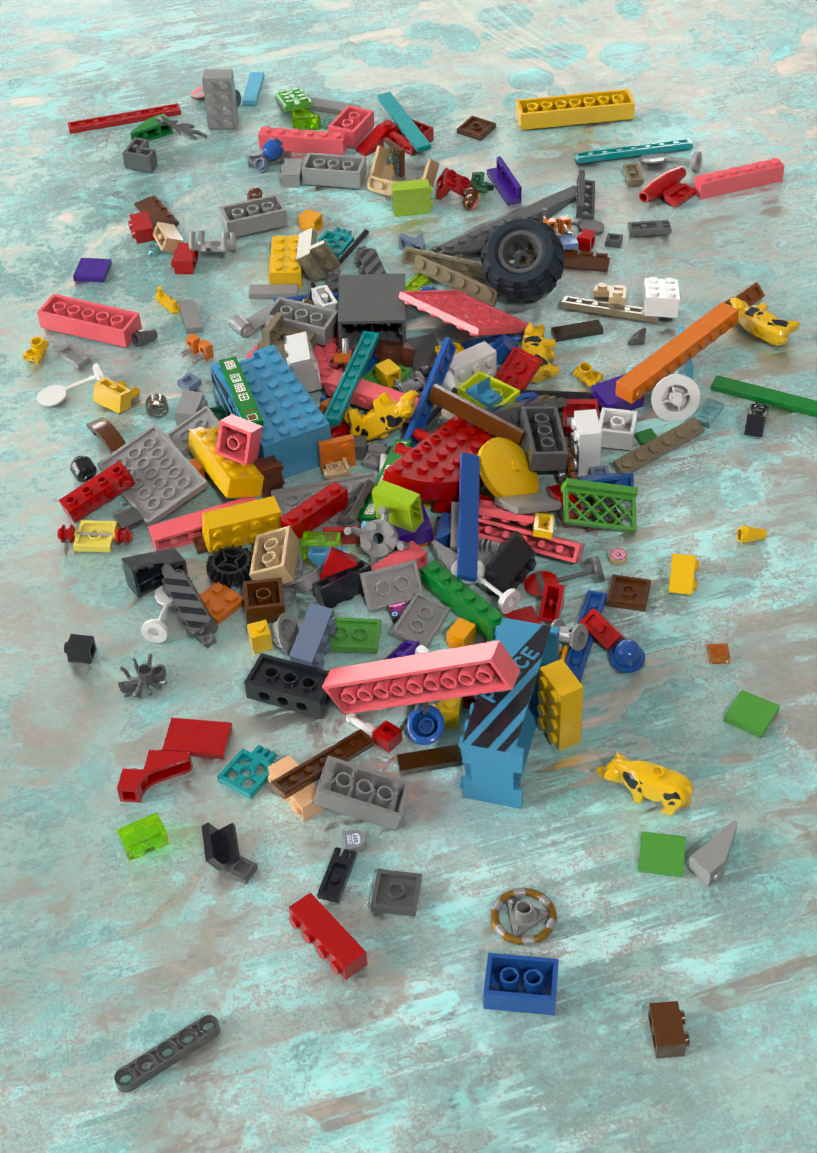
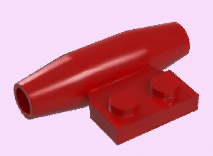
M678 166L664 172L649 182L639 193V198L643 203H647L663 196L664 201L677 208L696 194V190L686 183H680L686 176V170L684 167Z

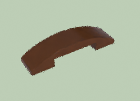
M101 417L86 424L94 436L97 435L109 449V454H112L126 444L118 430L106 418Z

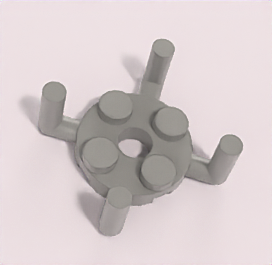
M189 231V249L191 251L227 252L236 250V232H230V245H228V233H221V242L204 241L205 231H198V241L195 244V232Z
M380 507L378 514L382 515L381 519L369 521L363 529L357 527H346L344 529L346 535L354 534L360 536L361 548L371 555L370 561L367 562L370 566L377 563L378 557L389 555L396 547L400 551L407 550L410 547L409 543L399 540L398 532H396L394 525L388 521L390 515L389 507ZM377 533H381L384 536L381 544L375 540Z

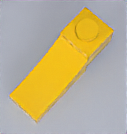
M535 512L532 524L533 536L552 539L553 514Z

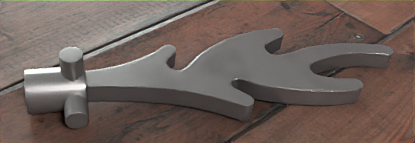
M157 116L156 121L160 122L159 125L162 126L165 123L175 129L180 135L183 132L194 140H197V137L193 134L200 135L206 139L208 137L200 131L190 129L195 127L192 124H177L178 120H167L165 116Z

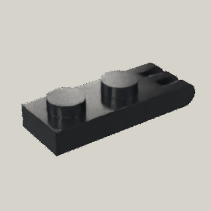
M335 848L318 890V899L340 903L358 853L356 851H352L349 858V850L344 849L340 856L341 848Z

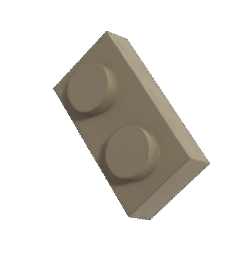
M638 163L623 164V171L628 186L643 185L644 178Z

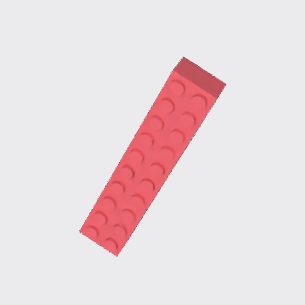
M500 640L334 668L328 673L322 688L344 715L511 690L515 685L520 669Z

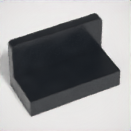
M209 822L201 826L206 862L219 871L240 860L236 826L233 823L219 830Z

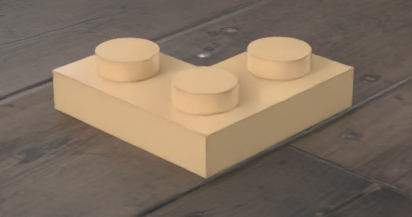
M600 283L594 286L593 297L609 298L608 303L625 304L627 287L619 284L607 286V284Z

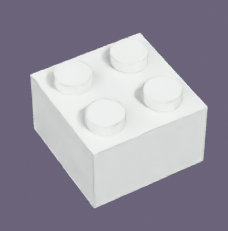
M602 407L599 421L602 431L601 447L632 450L638 411Z

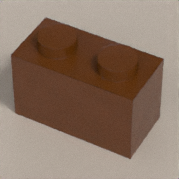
M678 1001L649 1003L648 1020L656 1059L685 1056L686 1047L690 1046L688 1031L684 1032L683 1029L685 1014L684 1010L679 1009Z

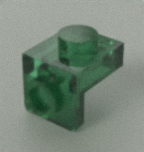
M473 172L470 187H476L480 193L494 190V184L484 181L485 172Z

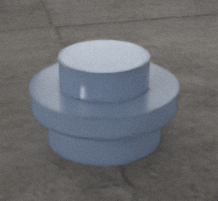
M258 158L254 162L255 169L260 173L265 172L269 165L265 158Z

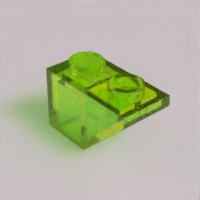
M308 109L292 111L293 129L320 130L321 117L319 114Z

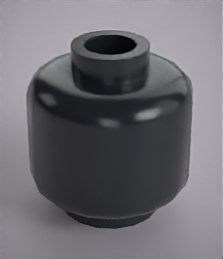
M77 456L71 462L70 470L77 481L87 482L95 477L97 468L89 457Z

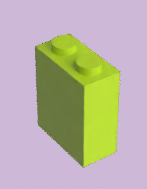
M428 179L391 183L394 217L431 213L433 199L430 198V194H433L432 185H429Z
M384 480L373 488L372 497L376 519H381L382 515L378 514L380 507H389L390 515L388 521L397 527L414 533L424 522L420 494Z

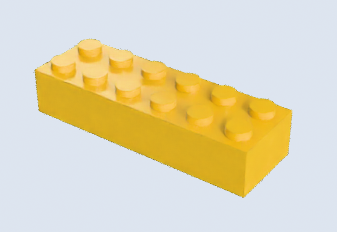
M218 426L190 429L187 449L226 498L261 496L264 476L253 463L245 466L215 453L219 431Z

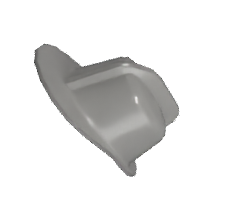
M322 565L294 578L293 582L282 584L283 587L293 585L302 594L311 595L315 593L312 584L321 580L319 568Z
M284 612L272 624L270 632L275 645L278 648H282L284 653L289 656L299 629L294 616Z

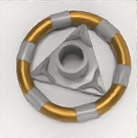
M516 888L503 893L495 901L491 909V922L496 933L507 942L523 946L535 945L545 940L553 932L557 923V912L553 902L540 891L530 888ZM525 896L539 900L547 911L533 907L532 903L528 900L516 901L512 898ZM505 902L508 905L513 934L509 933L499 920V913ZM549 916L545 928L540 933L520 937Z

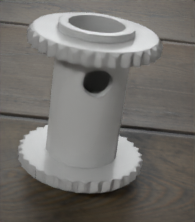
M415 371L414 378L404 382L395 379L393 388L402 393H407L411 390L423 392L426 380L421 372Z
M556 619L551 623L550 626L560 627L559 644L561 642L569 643L574 651H580L585 647L588 640V630L584 624L580 623L571 628L566 627L561 619Z

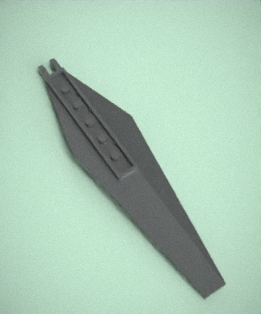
M571 186L479 224L440 246H434L430 249V252L450 256L482 252L487 236L490 232L496 230L498 224L503 221L508 222L512 220V217L517 216L521 218H537L541 223L543 208L549 210L550 218L576 200V186Z

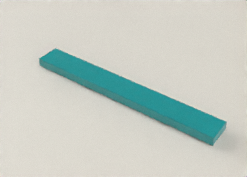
M387 92L377 95V100L395 124L398 125V128L417 153L430 150L431 144L392 93Z
M688 138L579 152L574 153V158L578 164L693 149V143Z
M363 331L324 413L330 425L340 426L377 346L380 333Z

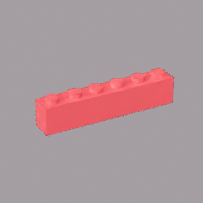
M269 126L261 127L258 133L260 150H263L262 147L270 138L274 140L276 138L283 143L284 151L294 153L345 155L347 150L346 133L298 130L296 128L284 129L282 127L271 128Z
M772 158L771 160L695 176L694 189L696 190V196L702 200L783 181L785 165L778 158Z
M335 370L326 379L325 392L327 396H333L343 372ZM361 379L350 403L372 410L374 409L372 401L379 398L380 394L388 392V396L393 401L398 402L405 393ZM417 397L415 398L416 407L420 399ZM412 417L407 419L405 423L410 424Z
M243 497L148 526L150 540L155 551L185 546L193 543V538L202 536V513L254 501L256 498Z
M479 515L478 537L504 544L516 530L536 553L573 563L581 562L585 543L552 535V539L533 536V529L495 519H484Z

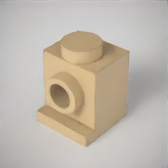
M346 457L342 458V461L325 464V469L322 470L324 480L350 476V468Z

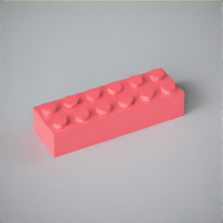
M54 293L37 312L41 328L125 348L132 342V333L142 329L138 312Z

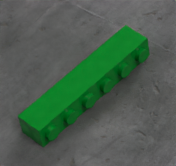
M436 560L420 568L421 583L425 589L443 604L452 608L451 610L460 618L476 624V631L489 642L496 639V626H500L502 618L507 617Z

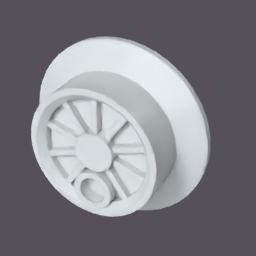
M682 374L669 375L660 380L654 387L651 396V404L655 413L661 419L669 422L683 421L689 418L696 411L700 403V390L697 384L690 377Z

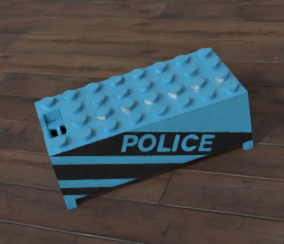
M274 345L252 351L253 357L239 361V365L264 421L257 460L274 455L283 465L282 476L284 479L320 467L318 442L331 439L330 423ZM219 362L210 365L216 405L223 407L226 411V416L233 414L241 418Z
M502 618L500 626H496V639L492 641L500 640L520 669V673L513 689L475 695V703H471L469 712L471 717L466 719L464 726L465 735H461L459 740V748H462V762L466 763V774L461 777L460 788L463 789V798L522 809L524 802L523 788L519 786L537 727L540 668L558 661L560 627Z

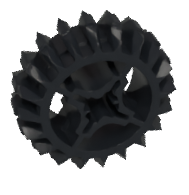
M234 544L232 547L218 548V552L213 551L212 555L208 556V561H206V572L211 583L220 582V584L226 585L230 589L232 587L238 589L239 585H243L244 581H251L252 578L249 574L253 552L249 551L247 547L242 548L241 545L235 547Z

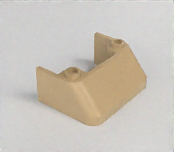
M377 145L367 187L372 192L392 197L391 183L401 181L393 179L394 169L386 165L390 150ZM428 158L424 175L421 179H428L429 185H432L433 188L440 163Z

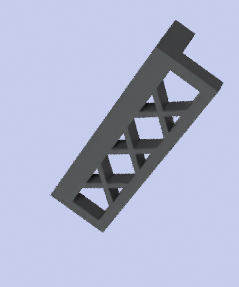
M579 170L576 186L575 218L594 219L595 181L585 180V170Z

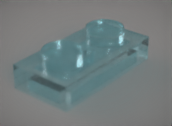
M707 398L693 417L699 421L702 427L709 428L723 410L724 403Z

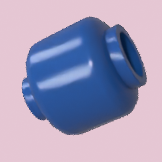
M270 138L262 147L263 154L270 160H277L284 152L283 143L277 138L275 140Z

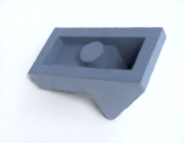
M403 233L398 236L400 250L404 251L405 246L425 250L423 233H420L415 238Z

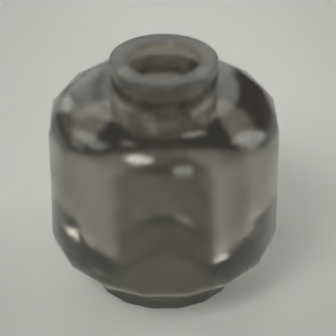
M155 393L146 399V411L151 418L161 419L167 415L169 406L164 395Z

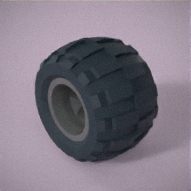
M512 217V220L508 222L503 221L498 224L496 230L490 232L487 236L481 253L482 271L490 287L507 300L514 299L519 303H526L527 300L532 299L536 301L543 298L542 295L545 293H550L556 287L557 280L562 277L565 261L563 245L560 238L548 224L540 223L537 218ZM521 250L520 254H515L516 251ZM529 250L533 251L532 254H527Z

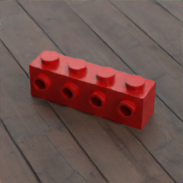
M118 461L59 499V502L65 513L75 524L135 485V482L127 468Z
M334 481L280 517L281 528L290 526L297 538L301 539L345 509L348 504V490Z
M311 892L289 906L290 917L288 919L294 929L298 928L302 932L305 941L308 944L312 943L316 947L318 955L323 960L327 959L336 975L340 974L347 980L368 965L367 952Z

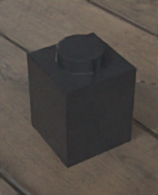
M71 634L68 642L66 641L64 644V653L67 654L68 662L92 663L97 650L94 636Z

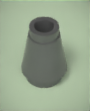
M155 329L136 330L135 333H132V340L136 346H143L158 337Z

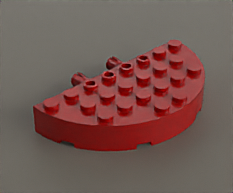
M456 415L432 434L418 427L414 431L413 438L421 442L413 448L401 442L397 443L394 452L402 455V457L384 470L383 480L420 494L421 500L442 501L457 499L459 495L461 453L465 452L478 456L481 446L492 438L488 432ZM479 473V489H480V488H482L485 484H484V482H483V480H482V478H481V476H480V473Z

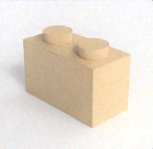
M157 222L153 237L162 251L174 253L178 243H184L183 238L175 225Z

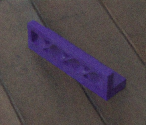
M496 157V168L487 169V176L507 206L522 203V187L502 157Z

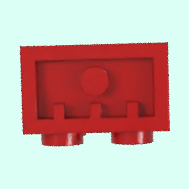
M445 168L436 181V198L441 200L444 195L446 196L449 193V190L464 197L462 190L471 188V180L466 176L457 174L454 170Z

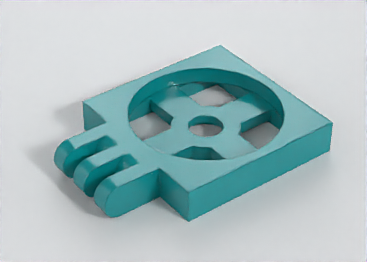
M337 227L333 232L326 230L318 239V242L325 240L331 250L336 247L341 248L339 251L332 250L334 255L339 258L354 241V237L351 236V230H341V228Z
M258 745L251 753L242 749L218 774L217 780L219 783L251 800L268 782V766L272 765L271 763L276 759L277 754L274 752L270 753L269 749H264L261 745ZM244 762H250L248 765H241V764H240V763H244ZM259 765L265 770L262 776L255 772ZM231 770L238 773L234 781L229 779ZM248 770L251 772L248 776L243 775L244 771ZM246 780L255 782L252 788H245L241 785Z

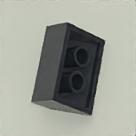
M515 530L486 565V581L502 593L511 588L517 590L520 583L525 581L528 573L533 571L536 566L535 551L518 531ZM486 587V593L500 598L497 594H495L493 591Z

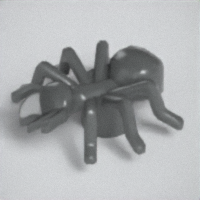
M149 654L147 663L138 666L135 658L132 659L138 677L131 676L124 667H120V670L125 673L126 677L132 680L118 682V687L122 693H125V698L133 695L136 686H138V692H135L134 697L141 698L143 685L148 695L151 696L153 691L149 688V685L160 690L162 685L167 684V681H164L167 675L165 666L158 664L152 667V654Z

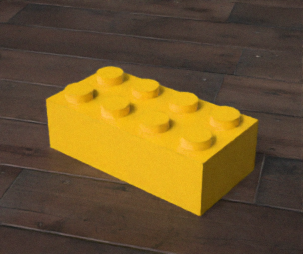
M299 235L272 236L269 267L270 284H298V288H302L304 270L296 261Z
M271 496L202 513L203 539L209 554L213 553V551L218 552V548L232 547L233 544L235 547H238L239 545L255 543L256 535L280 529L281 510L275 497Z
M560 659L540 668L538 678L539 705L537 706V724L541 730L546 732L549 742L552 745L554 744L559 751L581 742L584 691L583 685L566 663Z

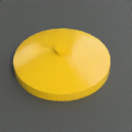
M496 437L481 446L478 452V456H480L479 473L484 484L495 497L538 492L539 479L537 471H530L526 452L519 445L506 438Z

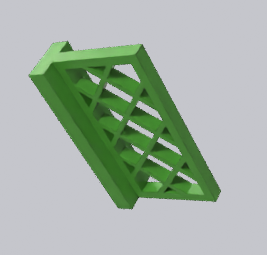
M566 478L561 485V493H563V524L632 533L637 531L636 496L638 495V487ZM568 494L575 495L579 501L573 504L568 499ZM587 496L592 497L597 503L591 506L585 498ZM610 499L615 505L609 509L603 503V500ZM622 501L630 502V509L628 511L620 504ZM580 502L588 509L584 514L576 507ZM598 504L606 511L602 516L594 510ZM615 507L623 513L620 518L612 512ZM571 510L579 516L577 520L569 519V512ZM591 512L597 520L591 522L585 515ZM608 514L615 522L608 524L603 517ZM626 516L631 521V526H625L620 520Z

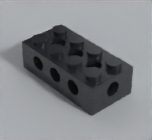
M261 653L244 681L246 696L249 699L322 718L331 701V698L322 688L330 671Z

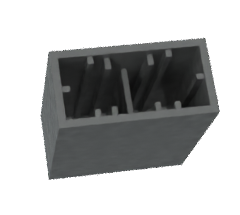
M405 274L339 275V349H342V339L344 338L349 339V349H355L363 331L380 333V340L406 343V304L404 300L398 298L400 291H406Z

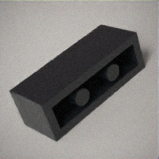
M361 560L357 562L355 567L327 576L313 583L312 586L318 603L324 607L334 608L337 604L351 600L357 594L364 593L359 574L372 571L371 566Z

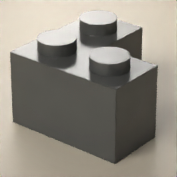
M135 137L123 151L125 168L152 172L158 165L156 151L149 148L148 139Z

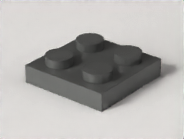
M378 869L370 905L371 912L416 916L422 874Z

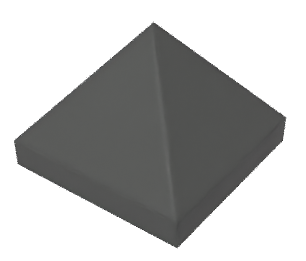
M644 327L633 334L627 344L644 345L646 328Z

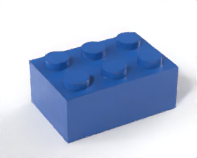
M488 953L483 994L484 1009L555 1016L559 959Z

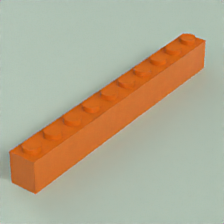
M721 302L617 380L615 395L631 404L640 399L645 393L651 391L660 380L673 374L675 370L683 366L691 358H694L696 354L735 326L739 321V309Z

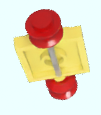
M81 520L78 531L75 530L73 525L66 528L63 524L57 533L58 539L62 543L66 539L70 543L74 541V551L111 553L114 540L118 545L122 541L126 545L133 541V531H130L129 527L126 530H122L120 526L118 527L117 521Z

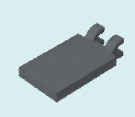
M434 333L406 339V343H409L416 350L412 368L414 372H421L426 381L429 377L428 372L432 370L437 357L435 348L440 346Z

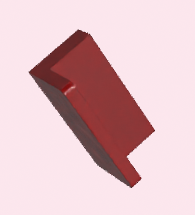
M594 608L580 621L607 650H610L620 639H626L600 611Z

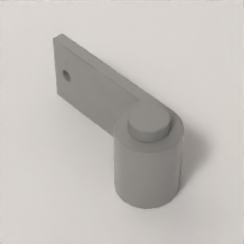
M271 305L265 306L247 319L240 314L234 315L229 322L230 328L243 338L251 336L265 326L264 315Z

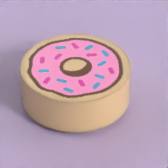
M623 548L611 549L608 558L609 562L616 566L624 565L628 560L627 551Z

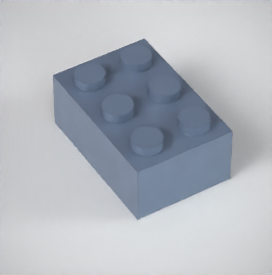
M310 602L289 655L291 661L323 669L324 656L329 654L331 649L332 636L335 637L338 631L333 609Z

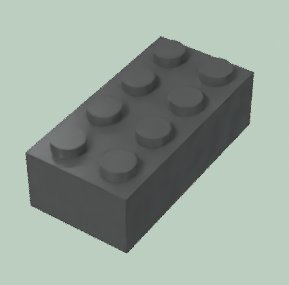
M521 406L519 426L526 431L523 443L530 471L566 470L569 452L557 406Z

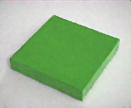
M741 690L725 714L723 721L762 738L778 713L780 706Z
M642 831L638 872L683 878L686 837Z

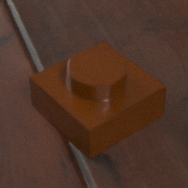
M203 535L192 539L197 554L208 552Z

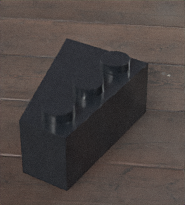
M174 547L121 558L127 585L138 598L164 585L162 579L165 577L162 574L161 568L165 564H170L174 570L181 569L185 574H188L185 559Z

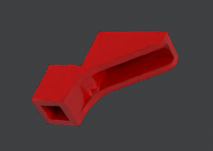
M149 750L143 770L123 768L117 786L120 801L141 803L143 795L152 785L189 773L193 767L190 752Z

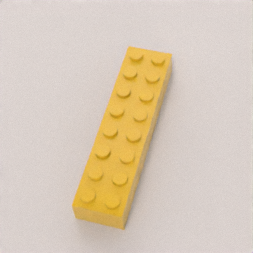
M629 89L516 100V117L520 130L634 119L635 102Z

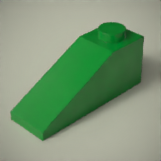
M165 114L157 115L161 117L165 116V119L169 120ZM157 116L151 117L130 132L131 141L135 137L151 141L173 134L172 127L165 123L161 126L159 125L160 122L156 121Z

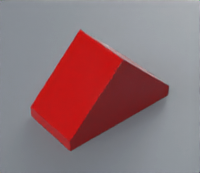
M331 546L321 568L320 577L322 579L355 567L358 560L355 556Z
M545 582L538 617L540 621L552 623L560 618L564 606L565 585Z

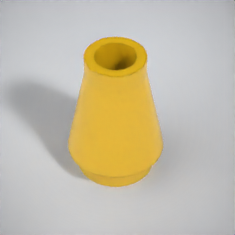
M743 525L737 529V540L743 544L765 540L767 537L765 528L761 529Z

